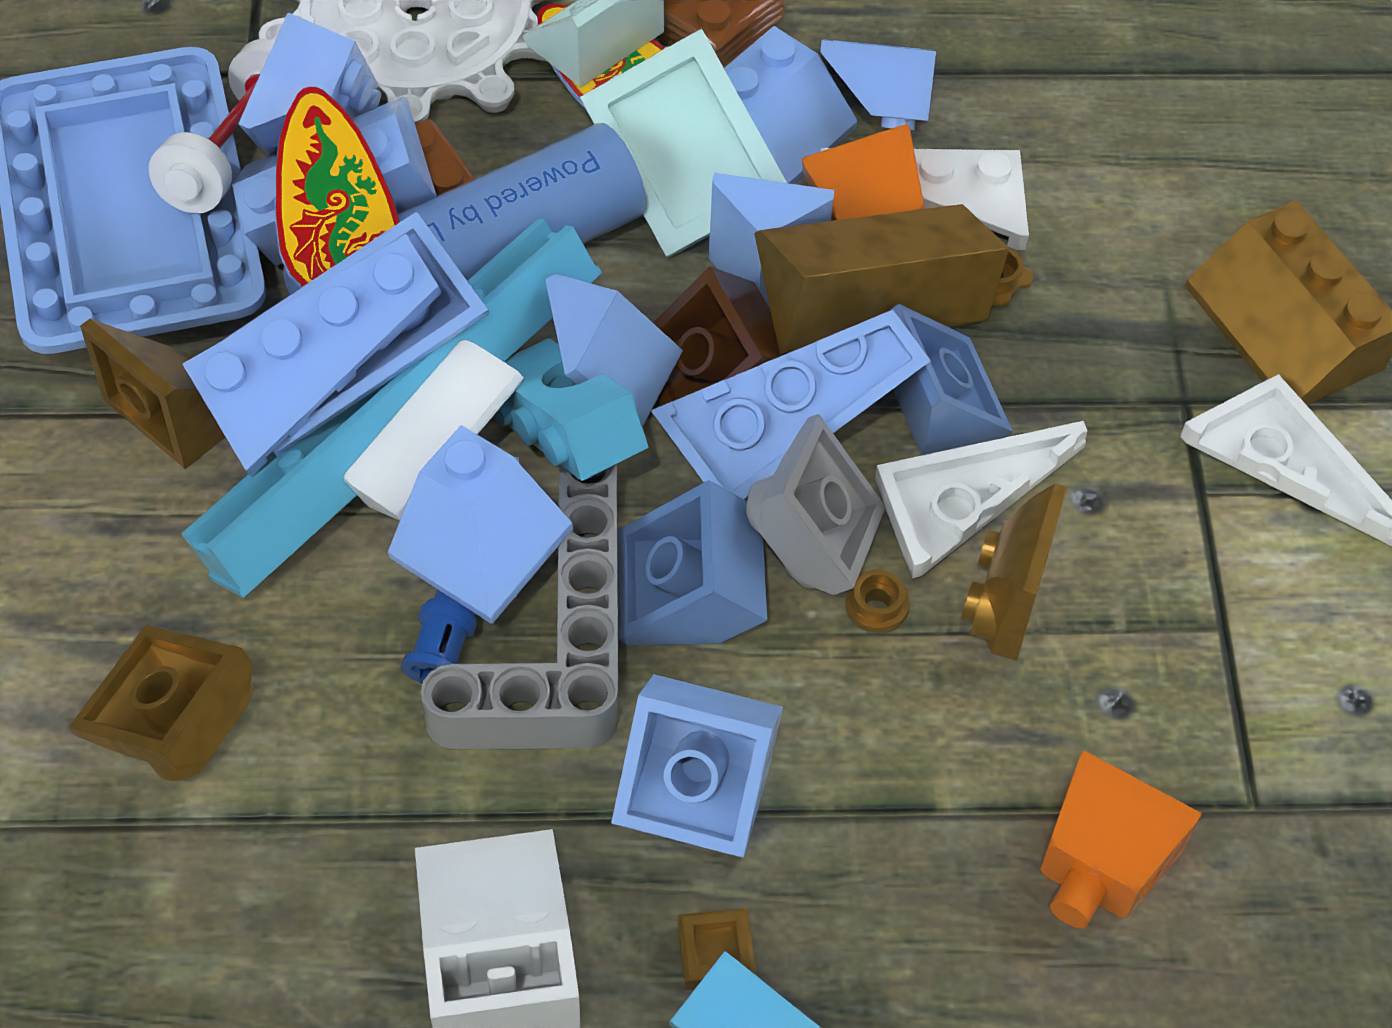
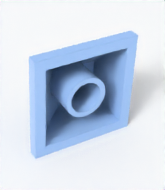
M822 39L820 51L867 111L873 116H882L881 127L894 128L908 123L910 130H915L916 120L928 121L936 51Z
M460 425L419 471L389 547L388 555L397 564L493 624L572 531L573 526L568 517L512 455Z

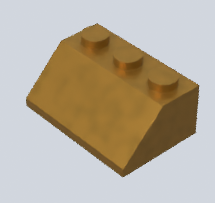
M1297 200L1248 220L1186 281L1185 288L1261 381L1264 382L1279 374L1306 405L1386 369L1392 356V309Z

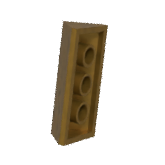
M963 204L764 229L754 233L780 354L793 352L890 311L897 304H901L947 327L986 321L989 318L1009 251V247Z

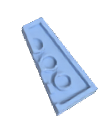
M407 234L186 361L183 363V366L243 467L250 476H253L267 462L266 457L287 436L292 438L310 421L309 415L335 390L339 393L357 375L355 371L378 349L383 350L441 294V291Z
M891 310L651 410V412L703 482L710 480L740 498L745 499L749 495V490L754 482L774 475L782 458L808 417L819 414L832 433H834L931 360L894 310Z

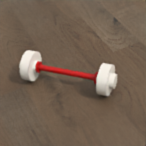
M268 39L251 41L232 60L228 70L230 87L239 102L209 139L195 133H176L168 137L152 155L149 162L151 183L160 197L171 206L188 213H204L213 209L229 190L232 182V170L227 157L220 148L239 126L238 123L275 41Z

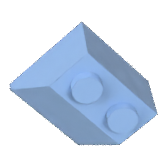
M775 26L724 68L786 182L789 184H796L803 177V157L821 151V148L838 146L857 129L858 121L818 53Z
M653 674L638 695L611 823L744 858L769 773L783 707Z

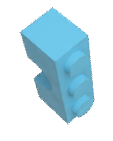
M547 338L510 356L504 361V363L517 370L524 379L493 417L500 426L508 425L516 431L527 446L533 444L544 452L546 458L553 466L561 465L583 481L649 448L632 392L603 373L577 385L565 375L559 344L552 339Z

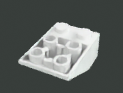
M553 829L415 848L423 951L432 1028H580L579 992Z

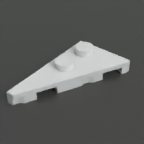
M821 148V151H824V150H827V149H830V148ZM914 149L925 209L963 204L990 230L1008 236V247L1015 250H1026L1029 231L1020 150Z
M1279 374L1185 422L1180 436L1185 443L1392 546V500Z
M1084 421L877 465L875 482L911 578L924 575L1082 450L1086 444L1085 438L1088 431Z

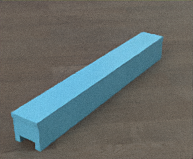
M538 218L468 280L470 286L488 309V315L280 455L276 456L273 452L266 458L267 462L253 476L248 474L181 533L210 572L208 574L210 579L214 583L244 598L357 496L344 481L343 477L346 471L459 341L464 339L473 342L504 362L553 318L545 281L546 278L556 273L592 283L602 271L598 265L593 263L574 227L566 225L558 233L551 231L544 219Z

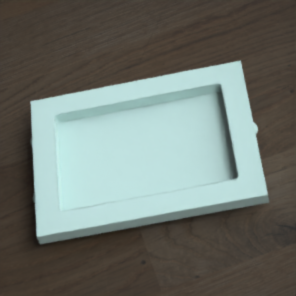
M702 29L670 47H665L663 51L624 73L615 75L608 82L580 97L593 123H605L613 128L624 141L634 158L646 195V210L643 215L668 259L710 236L714 173L787 183Z

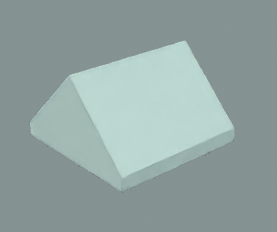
M577 0L522 35L528 47L579 87H582L664 32V0Z

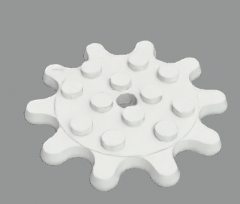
M295 0L300 4L293 15L356 41L378 82L376 90L381 92L380 99L387 100V103L404 96L409 103L414 122H420L428 118L430 105L434 101L449 99L454 95L468 97L487 112L497 113L503 111L508 107L514 95V83L504 72L503 67L510 61L520 58L546 61L528 47L522 35L538 26L537 16L531 8L545 0ZM411 7L428 9L426 12L418 14L416 21L412 20L411 14L405 13ZM285 18L274 19L263 25L259 31V39L275 41Z

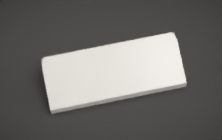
M464 339L459 341L346 471L343 477L345 483L369 508L400 520L418 473L460 425L478 434L522 383L524 377L517 370L475 343Z

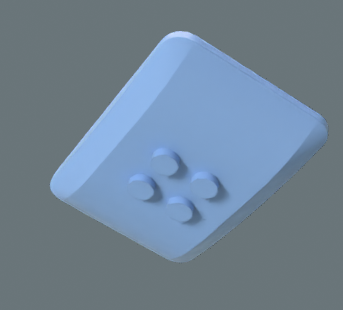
M182 47L13 76L0 81V208L17 328L23 344L31 351L41 354H55L86 348L80 325L89 318L144 337L243 318L253 314L262 306L266 298V287L257 245L244 234L232 188L233 182L241 172L233 133L220 148L231 166V186L220 202L210 211L188 213L176 209L160 197L154 189L149 176L150 159L168 137L176 133L189 132L209 139L229 114L219 65L215 56L208 50L199 47Z

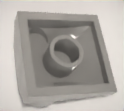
M819 414L808 417L782 458L774 475L752 484L746 504V513L751 526L766 540L783 563L788 575L804 588H817L831 595L854 588L885 511L882 500Z

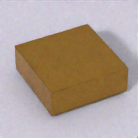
M748 908L678 915L677 926L685 990L696 989L724 951L756 975Z

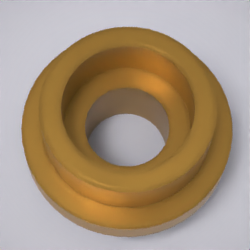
M874 569L860 575L856 580L854 588L847 590L845 608L849 618L858 627L875 633L888 632L899 627L907 618L910 608V595L901 579L894 573L887 570ZM872 600H878L885 603L887 607L875 608L867 603Z

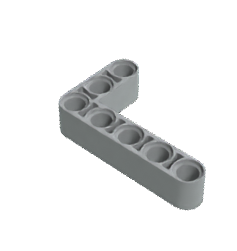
M617 464L583 480L596 481L589 484L581 483L580 479L559 465V509L572 522L573 529L558 546L557 663L449 664L431 671L423 680L421 698L427 734L436 744L449 749L591 748L609 741L616 732L618 725ZM584 533L597 534V536L590 538L580 537L579 535ZM591 587L599 591L586 594L580 593L577 590ZM586 643L600 646V648L592 651H582L576 647ZM520 701L530 702L534 705L524 711H514L507 708L509 705ZM583 701H594L602 705L597 709L589 711L580 710L575 707V705ZM452 702L466 704V707L454 712L440 709L447 703Z

